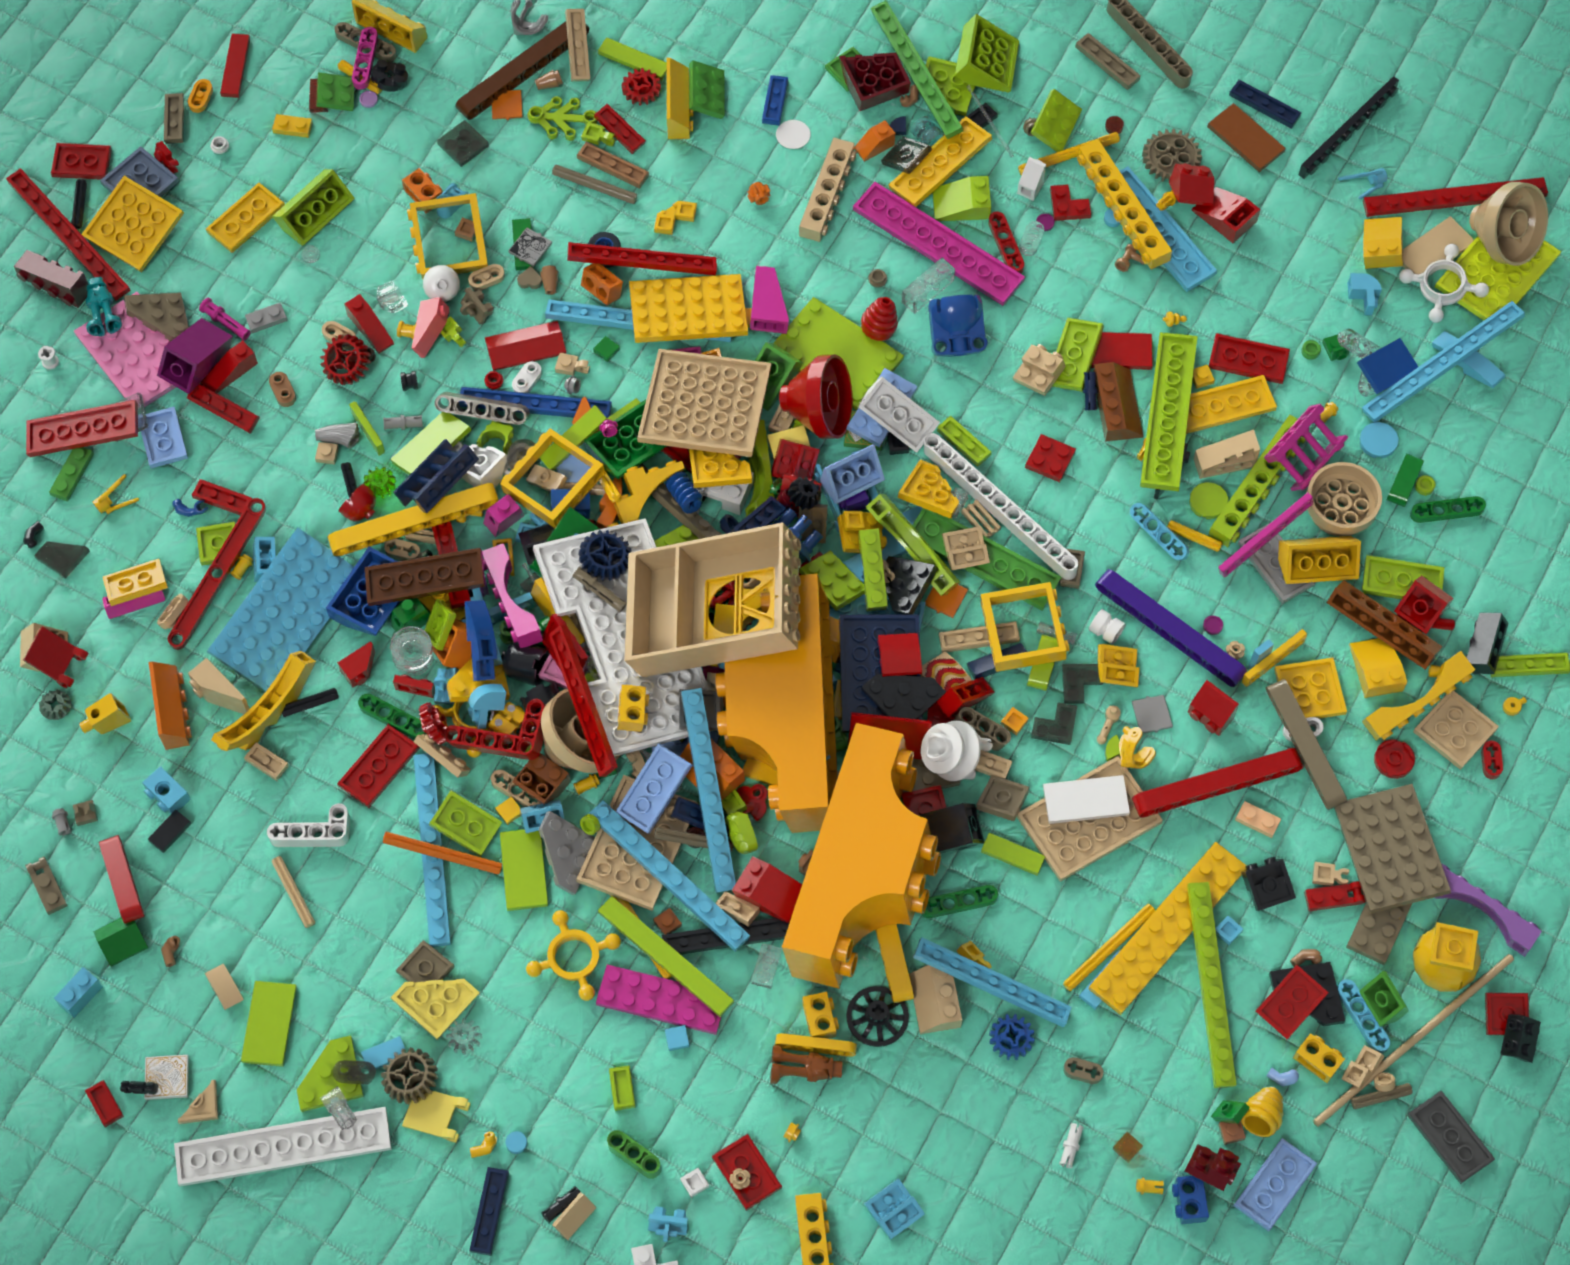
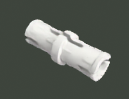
M1071 1123L1067 1140L1063 1143L1064 1151L1059 1162L1061 1166L1064 1167L1067 1161L1066 1168L1073 1167L1076 1151H1079L1080 1148L1079 1141L1084 1129L1083 1126L1079 1125L1077 1127V1124Z

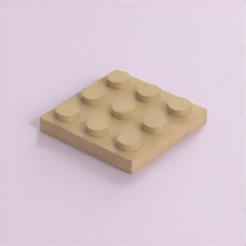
M1453 691L1443 697L1413 732L1461 770L1497 731L1499 726Z

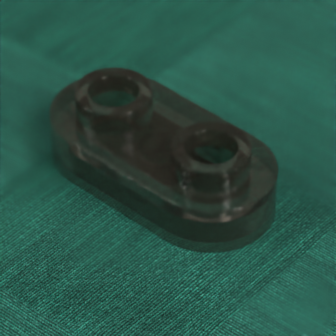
M342 1060L337 1062L333 1068V1077L339 1083L369 1084L374 1080L376 1074L374 1065L366 1061ZM346 1068L348 1072L342 1073L340 1069ZM367 1069L369 1073L363 1074L361 1070Z

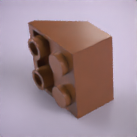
M541 753L536 759L529 760L512 781V783L543 805L558 798L571 782L567 771Z

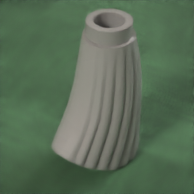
M337 424L316 429V441L337 443L347 448H352L359 441L358 424Z

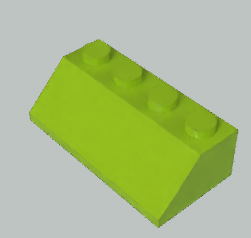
M324 169L272 217L286 234L303 246L352 202L355 197L333 169Z

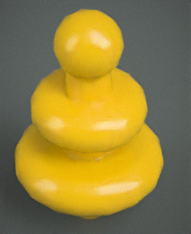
M1169 311L1163 317V321H1165L1168 327H1172L1173 325H1178L1180 321L1186 322L1187 317L1184 315L1180 317L1178 313L1173 314V312Z

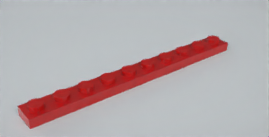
M21 168L6 178L9 185L94 278H103V282L106 283L107 289L115 301L131 291L121 277Z
M1544 177L1364 197L1363 205L1366 217L1482 204L1500 187L1510 182L1533 184L1541 190L1544 197H1547L1548 190Z

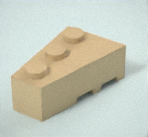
M1254 429L1195 450L1193 460L1199 478L1202 479L1252 468L1257 462L1260 453Z

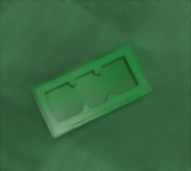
M1223 1100L1211 1117L1218 1122L1239 1124L1250 1107L1243 1102Z

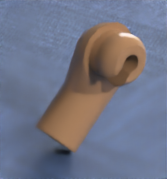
M1303 949L1290 962L1294 967L1296 965L1300 966L1306 960H1311L1312 963L1318 964L1322 961V956L1317 949Z

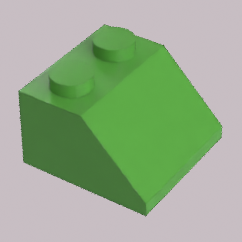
M1382 971L1359 991L1380 1027L1398 1021L1409 1012L1386 971Z

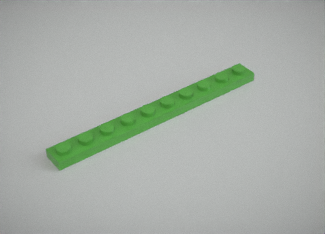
M887 0L871 7L872 14L945 137L949 139L963 132L960 122Z

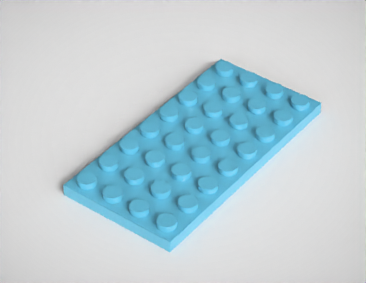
M297 527L209 647L207 653L266 692L283 668L290 653L297 651L305 653L330 617L326 607L354 566L340 556H334L330 549Z

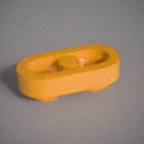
M200 79L194 84L188 98L189 109L192 112L200 113L206 109L213 93V87L209 80Z

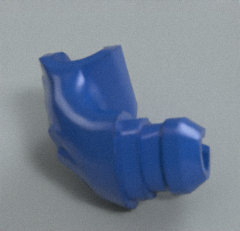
M180 499L172 502L173 507H175V513L191 517L208 511V507L203 510L200 508V504L204 500L197 501L194 508H188Z

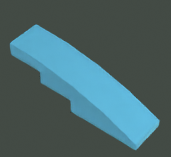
M1444 331L1432 342V346L1442 351L1458 338ZM1477 351L1457 364L1463 368L1464 374L1491 388H1494L1505 378V374Z

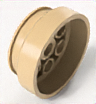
M1336 462L1322 467L1314 474L1307 489V492L1313 497V505L1307 509L1313 522L1322 531L1334 536H1350L1367 529L1376 519L1382 504V491L1376 478L1365 468L1353 463Z

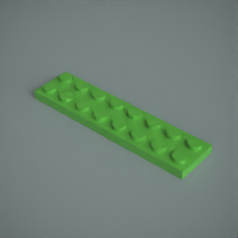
M924 508L912 525L935 553L946 560L948 558L942 534L968 529V527L953 519ZM983 536V540L987 547L990 563L963 568L1002 590L1051 582L1052 589H1056L1062 578ZM1047 596L1023 600L1043 611L1048 603Z

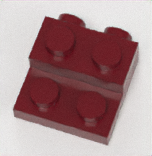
M1197 1144L1185 1172L1224 1191L1227 1184L1232 1185L1241 1163L1238 1162L1239 1157L1229 1150L1220 1148L1216 1154L1209 1148Z

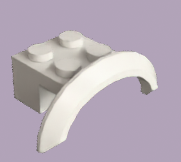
M751 472L752 483L702 487L697 489L702 497L706 496L721 501L723 510L740 515L754 484V472Z

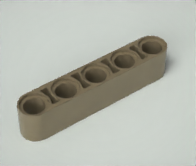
M443 392L435 399V407L441 412L520 425L530 415L529 409L522 404L464 394ZM441 398H446L449 401V405L444 406L441 403ZM465 401L468 408L462 409L459 402ZM478 404H483L486 407V412L479 411ZM497 407L505 410L504 416L497 413ZM517 410L523 412V419L516 417L515 412Z

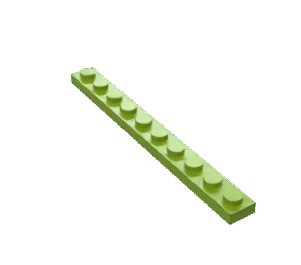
M1209 882L1189 883L1187 889L1214 1088L1235 1087L1236 1077Z

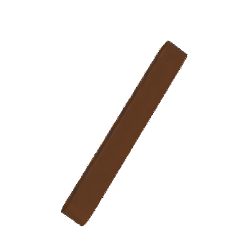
M566 21L463 95L456 102V109L468 120L475 118L492 105L493 98L497 100V97L507 93V90H513L568 50ZM586 24V34H588L590 28Z

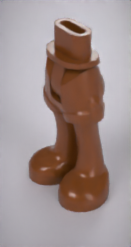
M773 1045L770 1084H777L783 1076L804 1077L809 1082H817L818 1080L828 1078L832 1080V1077L841 1078L842 1061H833V1057L828 1058L817 1052H809V1055L792 1054L784 1051L779 1045ZM792 1062L803 1064L805 1067L785 1066L777 1063Z

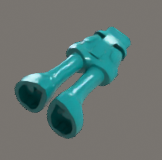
M102 277L89 279L85 301L87 307L91 309L93 320L87 323V332L93 336L105 335L100 309L103 308L106 330L108 333L113 334L120 330L122 326L121 318L112 313L111 304L113 303V296L108 291Z

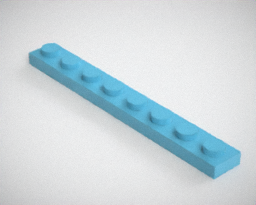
M921 937L913 956L914 959L1061 1027L1066 1025L1071 1006Z

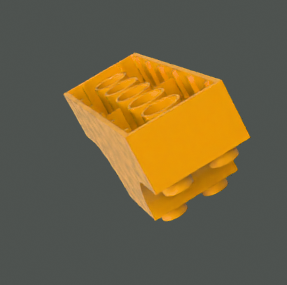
M818 574L799 575L801 585L799 586L801 602L798 604V612L800 614V622L798 623L800 641H798V649L725 662V672L716 673L715 677L718 697H723L726 710L717 712L718 733L720 736L724 735L726 747H734L741 760H756L768 765L777 772L778 784L768 786L769 806L771 810H775L777 821H785L791 833L821 830L838 779L831 650H824L826 645L831 644L829 600ZM770 592L761 593V610L763 613H767L770 606Z
M859 723L855 724L782 945L792 977L840 989L843 976L852 978L855 973L858 953L852 952V950L864 936L887 925H911L915 912L924 914L927 908L929 890L924 889L926 875L936 876L940 866L941 853L936 852L938 837L930 834L928 820L908 810L900 801L903 790L912 792L917 777V768L912 767L914 753L913 751L906 750L904 735L901 733Z

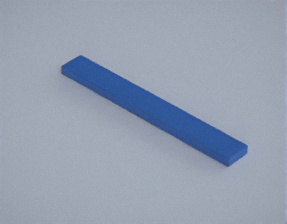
M461 387L460 394L522 404L529 409L531 414L574 418L582 398ZM587 399L590 408L596 405L606 418L610 417L612 401ZM465 401L459 402L460 407H468ZM478 404L479 409H486L483 404ZM497 407V410L505 411L503 408Z

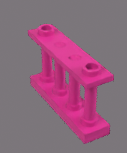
M1321 404L1309 406L1264 456L1268 463L1280 462L1295 479L1296 482L1290 488L1292 491L1306 489L1314 474L1325 465L1335 452L1344 447V442L1348 439L1347 435L1336 437L1321 420L1320 414L1325 410ZM1312 423H1315L1330 441V444L1325 449L1309 432V426ZM1301 436L1307 440L1319 455L1314 462L1310 460L1297 444V440ZM1289 449H1292L1308 468L1302 475L1286 458L1285 453Z

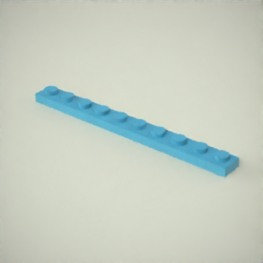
M548 300L545 312L546 319L634 330L632 310ZM732 337L704 339L731 342Z
M1511 301L1364 405L1362 411L1373 422L1379 421L1524 318L1525 312Z
M702 688L681 691L715 891L716 893L733 889L736 882Z
M428 753L413 755L420 838L423 842L442 846L441 833L429 826L430 821L439 809L435 759ZM422 854L429 945L432 947L451 945L444 860Z
M604 800L589 813L599 820L600 828L735 952L750 938V935Z

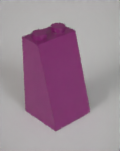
M203 318L199 319L164 347L157 376L190 394L230 349L233 336Z

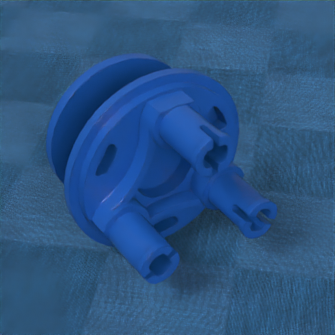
M788 507L784 514L770 525L784 523L788 527L794 518L797 517V514ZM802 515L796 524L789 529L800 540L801 550H799V558L806 563H810L812 549L823 536L818 531L813 530L806 540L802 542L801 535L812 524L810 519L803 523L807 517Z

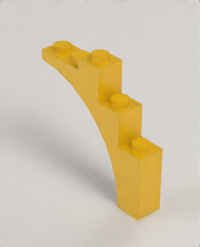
M670 461L665 464L666 467L661 469L658 467L651 468L647 471V474L643 467L638 468L634 466L626 470L627 473L624 474L623 478L631 496L628 497V494L620 496V502L615 501L614 503L621 524L638 520L642 507L656 488L675 473L684 471L685 467L682 461ZM616 522V523H613V524H611V525H609V526H607V527H612V526H616V525H619V524H618V522Z
M302 651L290 653L276 679L255 705L236 722L214 733L211 741L224 751L235 748L251 749L256 742H259L266 727L277 724L285 705L297 701L316 661Z

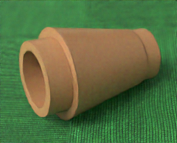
M551 70L535 80L538 90L555 88L563 84L558 70Z
M551 265L542 267L540 272L547 295L557 293L559 271L555 266Z

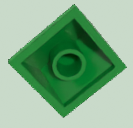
M121 917L93 931L110 967L148 949L135 920L124 924Z

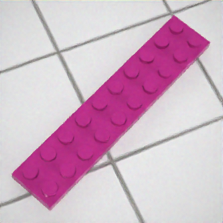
M874 182L853 206V211L1002 306L1025 281V276L877 182Z

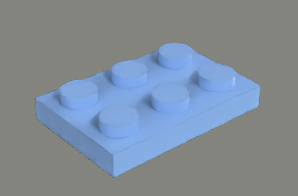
M175 407L138 416V423L150 468L188 459Z

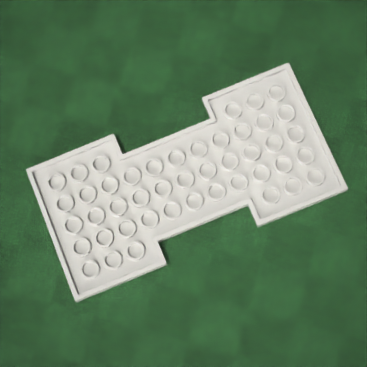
M646 518L599 529L602 533H606L609 530V534L613 535L616 532V537L623 536V542L628 541V547L631 548L632 552L656 548ZM599 530L533 545V551L557 616L577 614L600 679L588 682V686L615 757L657 746L658 743L664 744L687 738V730H679V689L691 690L702 688V690H709L701 667L641 677L625 662L627 605L619 613L591 590L587 591L582 583L572 577L579 567L582 568V564L579 563L580 556L578 555L579 549H581L580 545L584 542L586 536L590 537L592 532L598 534ZM600 546L594 547L590 552H594V550L599 549ZM621 558L611 562V565L618 563ZM626 569L624 575L620 574L618 579L613 576L611 581L605 578L602 582L601 577H597L601 584L627 602L628 569ZM621 685L646 687V694L649 695L648 707L645 706V713H648L647 725H643L642 732L617 730ZM635 697L630 698L632 701H639ZM629 716L632 720L637 719L635 716Z

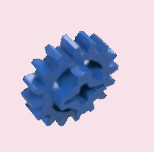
M1006 1014L1005 1020L999 1017L997 1020L998 1024H992L993 1030L990 1031L989 1036L993 1038L990 1039L989 1043L995 1044L993 1051L999 1050V1057L1005 1054L1007 1055V1060L1011 1056L1018 1060L1019 1054L1025 1057V1050L1031 1051L1032 1046L1030 1044H1034L1035 1040L1031 1037L1034 1035V1030H1029L1031 1023L1024 1024V1017L1018 1020L1017 1014H1014L1013 1019H1010L1009 1015ZM1005 1026V1031L998 1035L999 1031ZM1009 1031H1010V1034H1012V1036L1015 1037V1041H1014V1042H1013V1040L1011 1039V1037H1008V1036H1009ZM1026 1039L1023 1046L1019 1048V1043Z

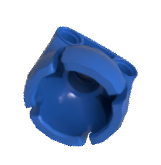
M955 295L942 297L941 300L932 299L929 301L931 350L935 356L953 357L977 354L987 347L983 304L979 295ZM975 339L982 341V348L979 349L974 346L973 342ZM937 343L945 345L944 352H939L936 349Z

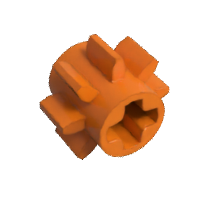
M761 182L753 183L749 187V191H747L750 202H755L757 205L765 204L769 200V196H771L768 185H763Z

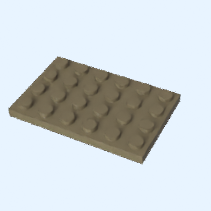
M1413 784L1353 798L1334 807L1370 914L1450 894L1451 889Z

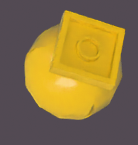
M1437 922L1433 929L1420 936L1413 951L1415 972L1424 984L1440 992H1456L1474 981L1481 966L1480 949L1477 943L1478 931Z

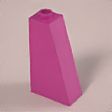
M756 266L750 330L787 334L789 318L775 268Z

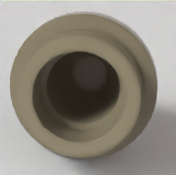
M1029 117L1023 125L1024 132L1029 136H1034L1030 132L1037 120L1035 117Z

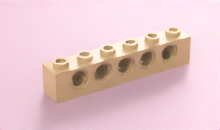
M833 138L799 225L800 237L820 242L822 236H826L828 220H832L834 215L833 207L837 206L840 195L838 194L844 189L845 176L848 177L850 174L851 166L849 165L856 158L857 151H854V143Z

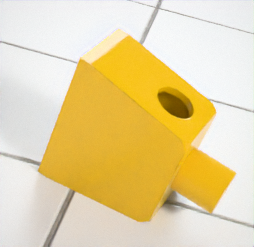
M109 693L85 709L88 719L80 722L79 725L84 733L95 729L100 734H105L131 722V718L125 705L113 694Z

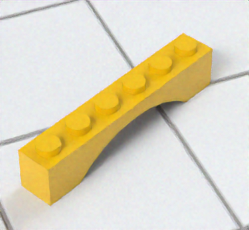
M1460 651L1441 665L1439 675L1433 687L1424 697L1404 706L1380 707L1366 717L1362 723L1376 741L1380 738L1385 740L1393 734L1392 729L1397 726L1401 729L1408 724L1409 717L1414 715L1416 718L1425 711L1423 707L1428 704L1433 706L1441 700L1440 695L1443 693L1448 695L1457 689L1455 686L1461 681L1464 684L1472 678L1471 673L1475 671V668Z

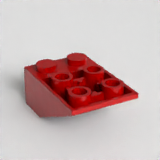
M1219 187L1214 188L1212 207L1195 205L1192 208L1195 214L1231 243L1239 239L1258 221L1261 210L1247 198Z

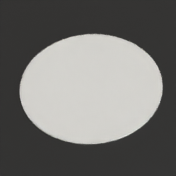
M788 120L778 127L776 138L782 146L789 149H798L808 143L810 129L801 121Z

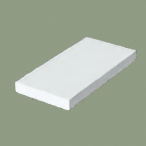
M1123 775L1043 784L1049 824L1128 816L1130 814Z

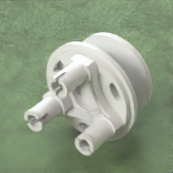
M950 721L936 724L927 731L921 744V756L925 766L945 780H973L976 776L975 768L979 762L981 750L990 751L993 744L990 743L992 742L991 739L981 738L968 723Z

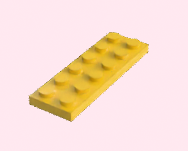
M965 116L960 121L963 132L949 139L945 135L941 137L888 184L889 189L911 205L917 207L992 140V135Z
M1264 375L1192 393L1190 396L1186 434L1276 411L1277 406Z

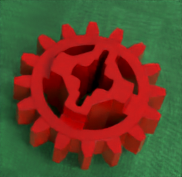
M641 68L640 72L634 69L633 74L628 72V77H623L622 92L623 95H626L627 101L632 99V104L637 101L639 106L642 105V102L648 105L649 100L654 102L655 96L659 97V91H661L660 78H657L656 73L651 75L650 69L647 72H644V68Z
M431 702L419 706V719L423 731L430 738H433V741H436L438 745L446 742L443 732L448 726L444 714L438 708H435Z

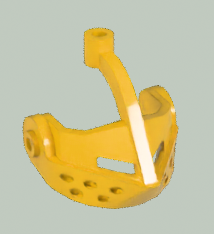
M1125 726L1123 728L1124 734L1119 742L1121 767L1145 768L1156 756V751L1152 747H1143L1138 753L1134 754L1136 745L1142 738L1143 732L1138 727L1131 729Z

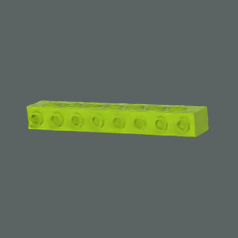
M1289 414L1211 526L1209 537L1221 541L1222 545L1227 548L1232 542L1236 543L1241 535L1239 533L1241 528L1245 529L1251 520L1249 518L1250 515H1255L1260 508L1259 502L1262 499L1266 500L1270 493L1269 488L1271 485L1275 486L1280 479V472L1286 471L1280 462L1268 463L1264 456L1298 420L1297 418ZM1301 436L1297 440V444H1304L1306 442V439L1303 436ZM1292 449L1285 453L1288 460L1296 456ZM1238 508H1241V509L1244 510V512H1241V511H1239V510H1237V509H1238ZM1227 523H1233L1235 526H1230Z

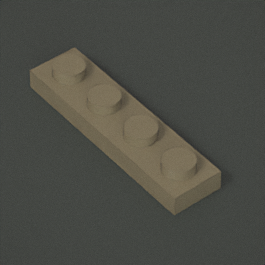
M1089 33L1076 42L1075 48L1125 89H1130L1140 80L1141 75Z

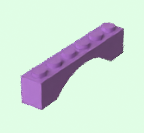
M1442 864L1451 892L1450 894L1435 898L1460 900L1482 910L1498 926L1507 946L1525 957L1542 932L1538 926L1532 922H1527L1521 918L1519 913L1507 909L1499 900L1492 899L1481 888L1472 886L1464 877L1452 873L1446 865Z

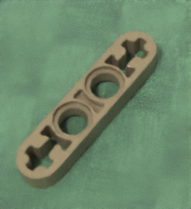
M346 22L338 23L335 26L336 37L358 49L359 41H354L353 39L356 36H361L362 30ZM371 34L367 37L368 42H370ZM378 38L375 58L393 62L397 57L395 47ZM365 48L362 51L365 53L371 52V49Z

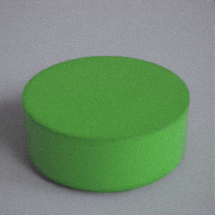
M1314 340L1304 342L1301 349L1303 357L1309 360L1318 358L1321 352L1320 344Z

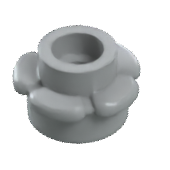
M571 376L566 379L564 387L569 394H576L580 390L581 381L575 376Z

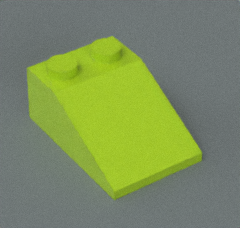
M973 176L939 186L932 193L934 219L937 221L989 219L991 199L988 176Z

